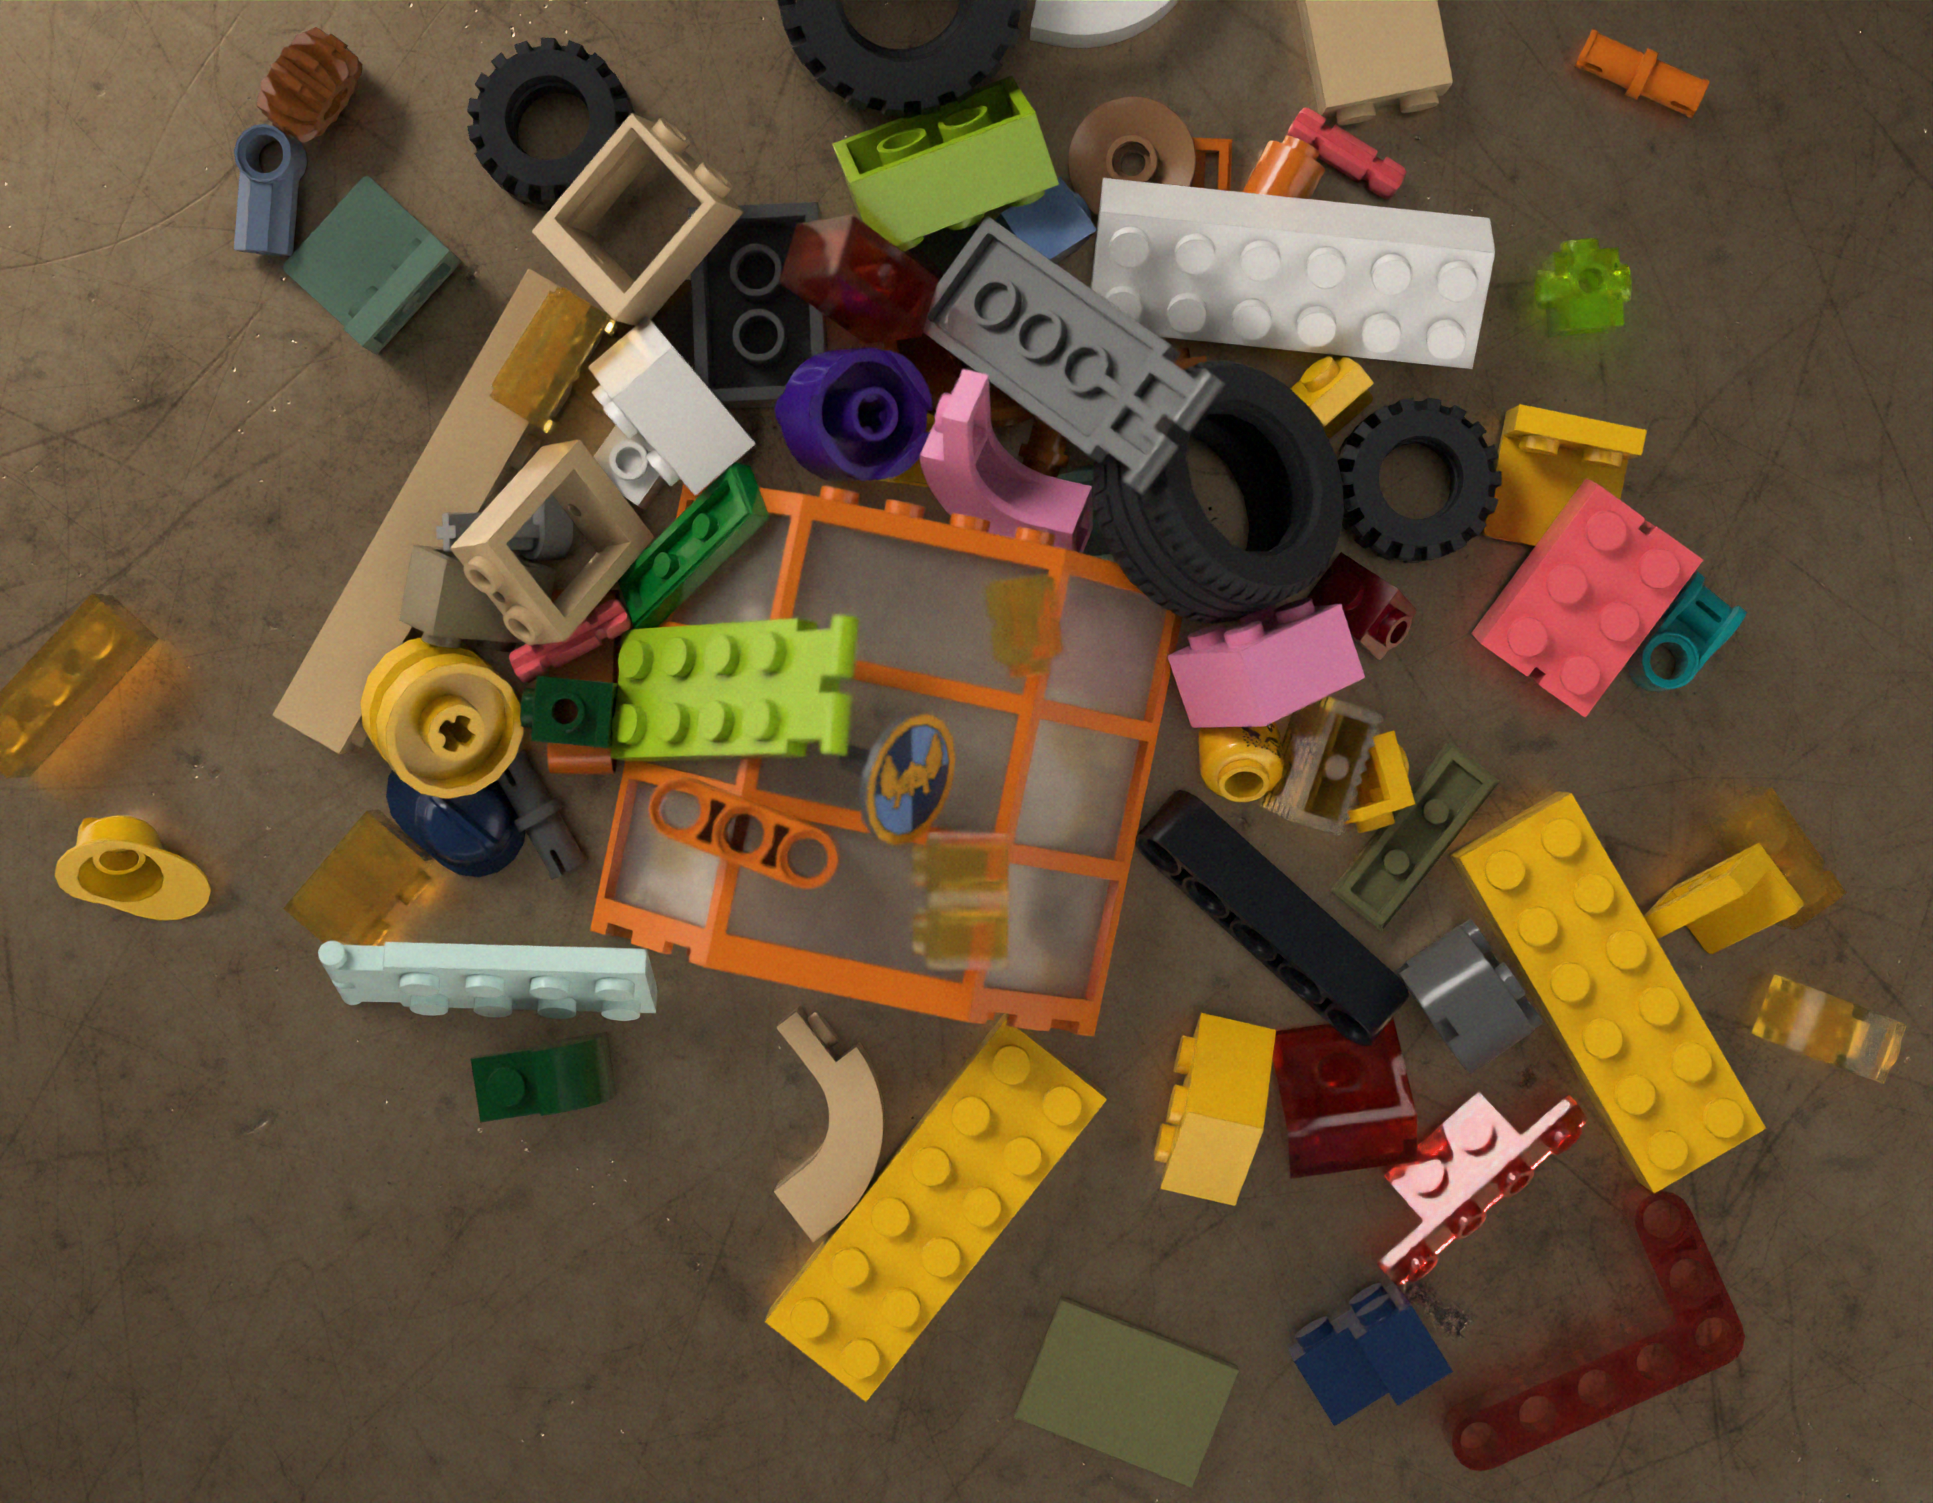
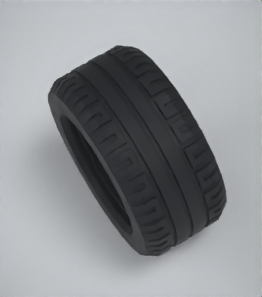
M1226 360L1201 362L1183 370L1195 379L1204 368L1225 385L1190 433L1176 423L1172 424L1164 436L1179 446V448L1144 495L1122 480L1129 467L1109 452L1101 463L1095 460L1093 470V501L1100 531L1114 560L1130 582L1150 600L1176 615L1189 620H1197L1203 623L1210 622L1212 624L1238 620L1281 602L1311 586L1316 581V578L1324 572L1336 549L1344 514L1343 482L1335 452L1323 427L1306 403L1286 384L1264 371ZM1190 435L1207 443L1229 466L1243 493L1249 521V533L1245 550L1231 544L1208 520L1193 491L1187 462Z

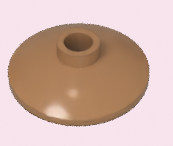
M1119 97L1099 105L1079 124L1069 146L1068 173L1074 191L1084 199L1089 210L1096 216L1099 215L1103 178L1190 187L1195 174V147L1185 123L1168 106L1146 97ZM1130 154H1140L1145 158V168L1136 176H1129L1122 171V162Z

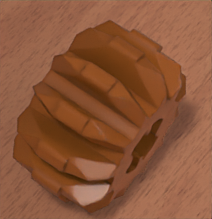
M318 27L297 34L288 47H283L278 59L270 64L271 70L262 80L261 92L257 97V107L272 122L273 126L281 129L288 136L292 135L304 143L323 135L327 127L332 122L337 121L340 112L349 105L348 101L351 95L358 89V79L362 75V63L347 48V44L333 34L328 35Z

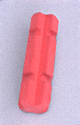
M1303 108L1298 113L1288 130V136L1296 137L1316 148L1320 153L1319 159L1357 183L1361 179L1369 183L1367 189L1381 198L1390 199L1394 196L1406 176L1407 171L1402 165L1387 156L1384 161L1376 156L1378 153L1376 149L1336 124L1333 128L1328 127L1324 124L1327 119L1312 109Z
M611 599L594 608L595 614L590 617L587 616L565 642L529 646L525 644L509 654V660L517 677L523 683H530L536 680L537 676L548 674V667L553 665L554 668H559L603 645L602 639L608 637L609 640H613L622 635L623 632L630 630L633 627L632 621L623 603L618 599Z

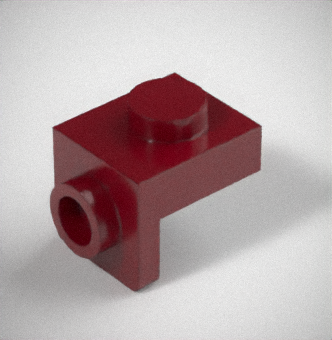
M1340 552L1307 597L1312 598L1314 606L1341 604L1352 639L1358 642L1377 660H1381L1389 649L1397 647L1405 639L1411 628L1412 618L1416 614V608L1399 589L1342 552Z

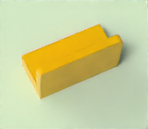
M1757 843L1670 888L1643 917L1656 939L1686 925L1708 954H1714L1796 914L1804 903L1762 845Z

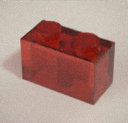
M848 215L797 224L779 283L867 344L922 337L938 278L856 216Z

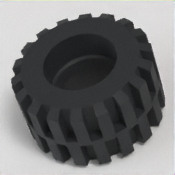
M541 38V46L531 47L527 40L515 44L514 47L517 54L508 59L501 52L491 61L496 69L489 77L481 72L474 84L480 91L477 99H469L467 112L473 118V125L467 126L469 139L477 150L475 153L476 157L494 181L502 189L506 190L512 198L525 205L526 202H529L538 210L549 211L629 115L635 111L615 72L613 73L610 70L606 61L595 52L590 55L586 52L583 45L570 40L567 46L559 45L556 38ZM552 93H567L580 98L589 111V126L581 144L570 154L558 159L541 160L529 156L522 149L518 140L519 123L529 105L538 98Z
M1427 397L1423 401H1414V398H1407L1389 406L1385 405L1359 423L1353 432L1345 438L1339 448L1340 455L1337 461L1343 482L1344 514L1342 525L1345 530L1350 528L1357 536L1354 541L1364 549L1368 547L1378 552V557L1386 560L1397 559L1403 560V563H1419L1456 552L1466 546L1470 539L1478 536L1487 526L1484 522L1488 515L1495 512L1499 499L1494 498L1495 490L1501 486V471L1495 472L1493 461L1499 457L1494 444L1488 447L1482 436L1487 431L1479 421L1472 424L1464 417L1467 411L1456 405L1451 408L1441 405L1440 399ZM1405 444H1419L1433 450L1440 456L1448 469L1451 484L1448 500L1444 507L1431 517L1424 519L1406 518L1394 511L1382 495L1379 484L1381 464L1392 450Z

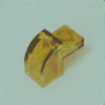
M1774 974L1751 1034L1884 1084L1890 1067L1893 1066L1899 1056L1901 1049L1900 1041L1907 1025L1862 1006Z

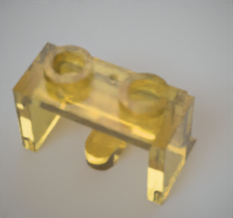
M563 286L561 289L557 287L554 293L549 291L491 384L494 389L489 397L551 435L557 424L549 419L550 414L568 385L579 378L581 365L602 331L613 336L619 325L609 315Z

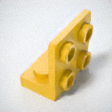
M1522 404L1506 411L1498 450L1499 457L1495 464V472L1501 471V486L1496 488L1494 498L1499 499L1495 512L1489 514L1484 523L1487 526L1482 530V534L1489 538L1535 547L1585 478L1597 483L1620 500L1628 461L1642 456L1647 430Z

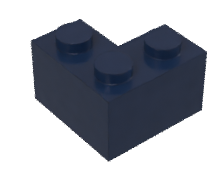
M1395 1282L1386 1288L1381 1283L1365 1288L1349 1301L1352 1309L1331 1322L1325 1316L1307 1324L1296 1333L1295 1339L1297 1343L1288 1348L1294 1363L1334 1427L1388 1393L1396 1405L1399 1406L1453 1372L1413 1306Z

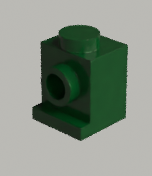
M537 676L536 689L524 688L520 712L521 727L532 728L531 741L612 748V720L615 714L618 683ZM563 699L572 700L578 708V715L570 724L561 723L555 715L556 705Z

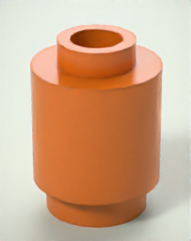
M1288 135L1285 136L1282 143L1268 141L1242 192L1311 199L1325 172V168L1316 161L1320 154L1319 151L1310 144Z

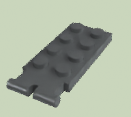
M988 216L979 225L910 321V323L976 372L989 375L991 383L1099 463L1103 461L1109 452L1128 466L1129 469L1122 480L1142 495L1145 494L1179 448V446L1164 436L1172 424L1176 423L1190 433L1225 385L1204 368L1195 379L1174 365L1181 353L1169 343Z

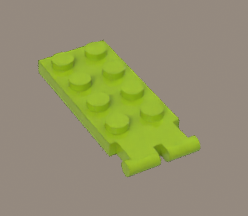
M834 615L831 619V629L817 630L818 622L801 618L630 629L623 632L621 650L618 657L619 676L615 714L612 720L611 758L630 762L806 757L807 744L820 743V754L847 756L852 695L840 693L841 680L854 679L859 618Z

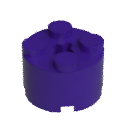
M868 347L832 350L814 355L796 369L789 379L784 393L776 402L775 417L782 428L785 442L793 457L810 473L827 481H874L896 477L907 471L920 458L921 451L930 432L925 431L927 410H932V401L929 388L922 374L903 355Z

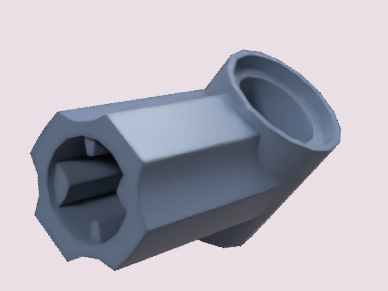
M267 124L253 125L242 132L234 148L235 162L240 170L234 250L260 255L292 256L299 180L304 175L307 166L306 151L299 140L292 135L288 136L277 127ZM272 141H279L283 148L282 162L276 170L264 173L259 165L260 152L266 144Z

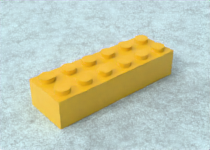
M1557 791L1449 854L1457 871L1640 1184L1651 1192L1656 1193L1766 1129L1572 793Z
M1007 1013L1003 1014L870 1181L858 1203L835 1225L770 1307L765 1322L865 1402H867L1107 1100L1105 1091L1028 1029L1008 1026L1009 1014Z

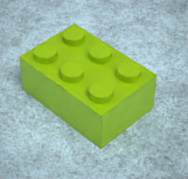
M1012 76L975 89L974 92L976 94L961 103H958L955 99L940 106V112L922 116L917 111L832 144L856 211L875 254L885 250L890 253L907 251L920 244L924 239L923 236L946 227L951 230L970 227L981 221L985 212L1006 204L1012 207L1031 204L1043 197L1046 189L1059 185L1036 113Z

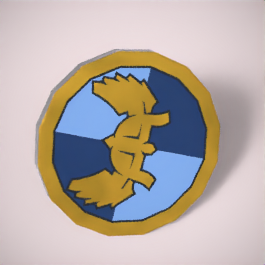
M922 711L904 714L888 725L872 746L871 751L854 745H848L847 756H840L839 758L842 770L862 776L859 803L863 823L873 837L892 845L912 842L930 828L942 811L953 784L956 762L953 737L944 721Z

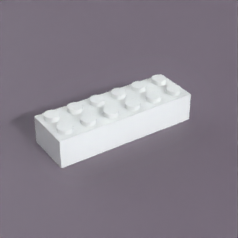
M1103 178L1090 289L1159 337L1473 369L1495 248L1490 218Z

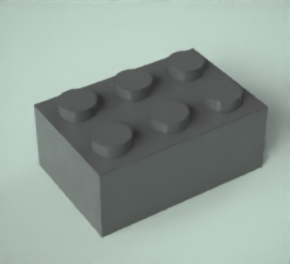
M818 202L738 205L744 213L691 273L695 373L726 409L775 407L778 398L784 393L785 387L796 369L814 355L828 351L822 213ZM688 207V220L699 207Z

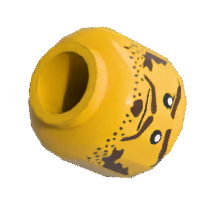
M1275 721L1266 726L1200 728L1198 737L1200 773L1207 788L1216 795L1234 802H1250L1257 800L1272 790L1282 778L1284 759L1281 735Z

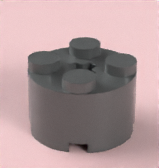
M1471 919L1453 928L1395 970L1413 998L1422 1007L1432 1025L1469 1074L1485 1066L1534 1032V1029L1543 1023L1539 1014L1525 997L1526 992L1504 962L1499 963L1491 952L1490 944Z

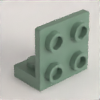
M364 176L284 263L283 270L345 326L343 329L362 347L377 355L462 261L371 177Z

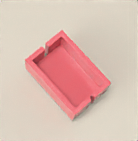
M1585 478L1471 634L1487 649L1525 676H1530L1538 685L1586 718L1691 578L1703 559L1659 527L1646 521L1645 517L1603 487Z

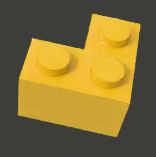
M1201 1013L1194 1036L1182 1035L1175 1060L1174 1073L1185 1075L1183 1086L1175 1084L1173 1087L1166 1119L1167 1123H1172L1173 1125L1161 1124L1154 1152V1161L1164 1163L1160 1189L1228 1205H1236L1264 1130L1276 1035L1275 1029Z

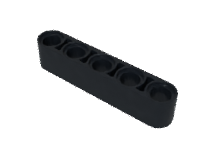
M1183 790L1174 791L1136 836L1135 843L1137 848L1156 869L1334 1029L1353 1043L1364 1047L1371 1046L1409 998L1407 987L1393 971L1197 796Z

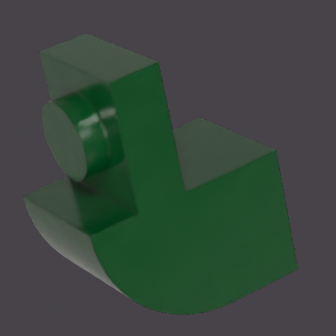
M607 1032L545 1041L538 1047L479 1055L471 1058L480 1123L534 1114L545 1116L578 1110L610 1101L617 1095Z

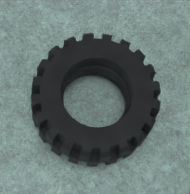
M777 0L782 24L790 44L802 65L806 66L815 80L828 92L831 93L833 91L844 98L849 105L864 111L866 108L878 110L884 116L903 117L904 112L919 111L922 116L940 112L941 105L955 99L958 103H961L976 94L973 88L986 77L991 81L1003 67L1000 60L1008 47L1014 49L1022 31L1018 28L1021 11L1027 10V0H960L953 19L937 37L914 48L892 49L877 45L859 34L847 19L841 0Z

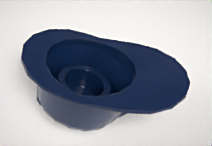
M393 770L389 774L386 798L391 816L411 839L442 866L459 875L482 877L501 871L515 860L524 844L526 831L518 832L513 821L518 817L497 780L475 794L444 799L419 793L402 781Z

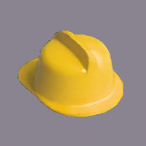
M116 815L101 819L84 818L78 828L76 847L69 849L57 861L54 873L59 887L74 898L103 904L139 917L159 921L180 920L197 914L207 905L211 892L207 875L195 863L166 851L155 828L145 820L133 816Z

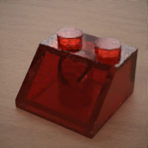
M1394 1018L1391 1019L1371 1046L1367 1047L1357 1045L1348 1040L1330 1024L1276 1031L1271 1068L1280 1132L1290 1179L1417 1162V1112Z

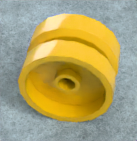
M422 638L408 640L386 653L371 671L360 700L362 726L376 751L388 762L391 769L402 781L424 795L444 799L475 794L495 782L515 759L524 733L520 723L521 704L510 684L479 653L462 641L460 648H447L422 641Z

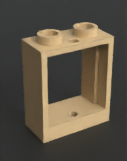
M631 113L532 230V233L613 320L635 326L647 316L650 320L744 213L727 195L733 188L731 183L707 162L703 161L699 165L685 151L691 144L689 139L676 126L662 117L655 123ZM656 155L702 204L639 278L634 281L594 239L589 231L652 157Z
M578 439L542 446L450 549L463 564L465 576L470 583L486 593L504 615L503 621L507 629L529 646L565 642L655 537L582 441ZM551 494L597 552L554 602L549 599L507 546L511 538Z

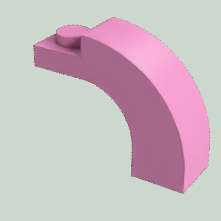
M963 369L952 394L944 393L936 410L935 423L920 454L921 468L932 493L950 516L952 513L991 521L988 533L1015 538L1017 527L1035 529L1055 534L1054 547L1083 553L1093 530L1092 486L1044 475L1023 465L1011 456L1000 444L992 428L989 375Z

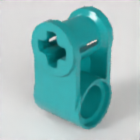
M1695 571L1628 660L1627 668L1631 679L1640 688L1651 692H1662L1685 686L1694 678L1711 655L1733 635L1746 617L1747 611L1739 605L1733 608L1730 607L1704 585L1705 577L1698 571ZM1658 645L1668 648L1676 661L1675 670L1667 680L1657 676L1650 664L1651 654Z

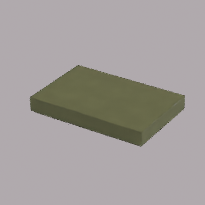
M1061 1296L1016 1408L1015 1418L1192 1488L1239 1369L1237 1365Z

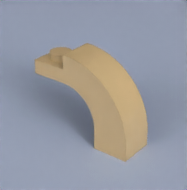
M799 1006L782 1019L776 1028L821 1085L829 1109V1126L825 1140L819 1149L808 1160L779 1181L774 1193L810 1240L815 1242L839 1223L853 1209L866 1191L874 1175L881 1152L885 1129V1106L881 1083L876 1069L860 1041H857L842 1054L838 1055L833 1046L840 1040L828 1022L818 1011L808 1016L802 1007Z

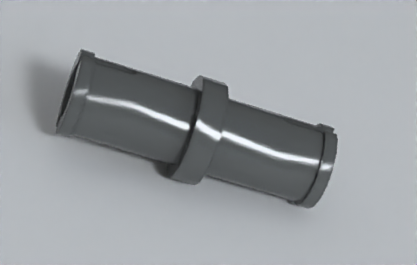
M524 749L516 754L515 759L497 782L518 817L513 821L518 832L526 831L549 871L551 880L563 875L564 872H569L588 859L581 852L559 813V810L564 808L559 798L551 799Z

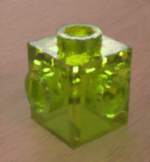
M1597 238L1574 239L1561 242L1560 252H1553L1542 261L1543 270H1537L1534 276L1536 306L1538 309H1546L1548 338L1612 333L1624 325L1623 303L1629 302L1631 299L1632 283L1628 264H1620L1619 247L1599 249V239ZM1578 280L1584 283L1587 293L1580 288Z

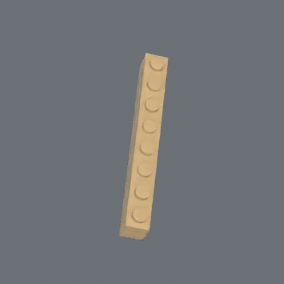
M528 268L272 716L338 754H349L353 752L355 746L364 749L368 745L370 739L362 726L360 705L368 675L386 653L408 640L417 639L419 635H423L422 631L399 621L413 545L443 548V539H437L436 535L437 526H443L442 514L482 513L503 490L514 469L520 471L536 454L541 439L534 436L546 413L555 417L561 410L573 386L572 383L566 380L578 358L586 362L591 357L603 336L604 328L598 325L603 314L595 306Z

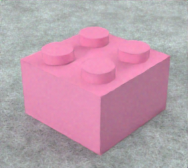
M1312 598L1292 601L1276 608L1275 604L1240 618L1239 623L1225 628L1224 624H1216L1197 630L1187 636L1190 643L1189 646L1167 655L1191 728L1266 726L1365 678L1341 604L1314 606Z

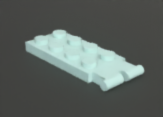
M327 941L321 945L318 951L319 959L341 998L349 1005H357L361 1002L401 1003L404 1007H410L409 1009L414 1013L429 1016L444 1015L448 1013V1008H474L473 1011L476 1014L486 1017H506L512 1014V1009L537 1010L539 1015L552 1019H568L575 1017L576 1011L601 1012L603 1017L618 1021L638 1019L640 1013H656L658 989L647 949L385 942V946L342 945L337 941Z

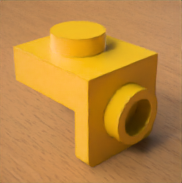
M1329 354L1327 357L1311 365L1304 372L1301 379L1290 389L1306 403L1329 439L1372 403L1373 396L1368 388L1374 382L1357 362L1346 356Z
M1395 731L1364 736L1342 743L1359 804L1330 813L1333 826L1355 823L1358 833H1363L1394 824L1393 811L1415 805L1408 779V758L1403 748L1398 744Z

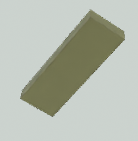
M1447 742L1411 787L1415 805L1392 812L1395 823L1379 828L1330 891L1382 931L1492 793L1500 780L1453 743Z

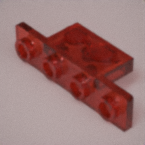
M1478 1091L1384 1175L1424 1222L1378 1262L1379 1268L1398 1287L1407 1281L1416 1282L1426 1276L1439 1260L1437 1254L1455 1238L1463 1240L1472 1235L1484 1223L1487 1217L1485 1212L1503 1196L1510 1198L1518 1194L1531 1182L1534 1177L1533 1169L1551 1153L1553 1155H1560L1576 1143L1582 1134L1581 1127L1588 1120L1578 1103L1570 1095L1565 1096L1520 1136Z

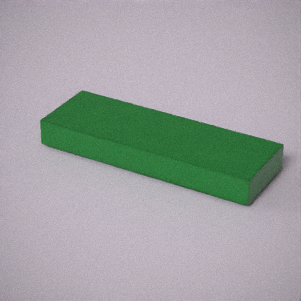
M737 462L730 465L639 555L620 577L618 582L634 629L657 628L770 519L751 466Z

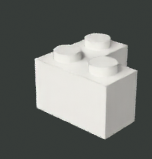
M648 316L588 366L600 383L592 391V394L628 439L639 431L654 449L645 457L670 486L681 479L693 494L697 495L755 445V442Z

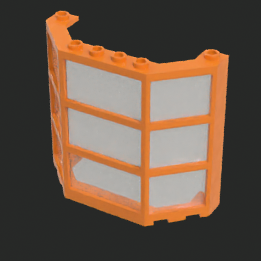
M718 477L697 495H694L686 484L683 483L676 519ZM821 486L819 497L759 487L770 519L657 628L801 618L818 622L817 630L831 629V619L834 615L859 618L854 679L841 680L840 693L852 695L848 745H854L871 751L872 746L885 728L904 714L920 711L928 713L944 721L953 737L956 762L953 784L942 811L927 831L912 842L892 845L873 837L862 821L859 803L862 776L842 770L839 764L840 756L820 754V743L807 744L806 757L625 761L590 931L606 936L631 939V944L662 954L671 955L674 943L687 947L686 956L689 957V962L811 990L969 1023L986 1024V1020H994L995 1012L1009 1014L1007 1025L1014 1028L1050 1031L1051 1027L1077 1035L1094 1037L1172 670L1167 655L1176 651L1183 617L1150 600L1130 582L1116 562L1054 547L1056 535L1052 533L1017 527L1015 538L988 533L991 523L989 520L952 513L950 524H944L923 519L925 507L889 499L886 500L884 511L858 505L861 494L829 486ZM687 777L703 781L827 830L839 844L841 853L839 867L833 877L820 887L803 889L791 886L667 838L658 832L651 822L649 815L650 798L660 785L669 780ZM676 789L670 793L666 800V816L676 826L690 827L699 817V800L688 790ZM738 814L729 823V840L740 851H754L763 842V825L751 814ZM799 839L791 849L792 865L801 874L808 876L818 875L826 868L828 861L827 851L822 843L816 839Z

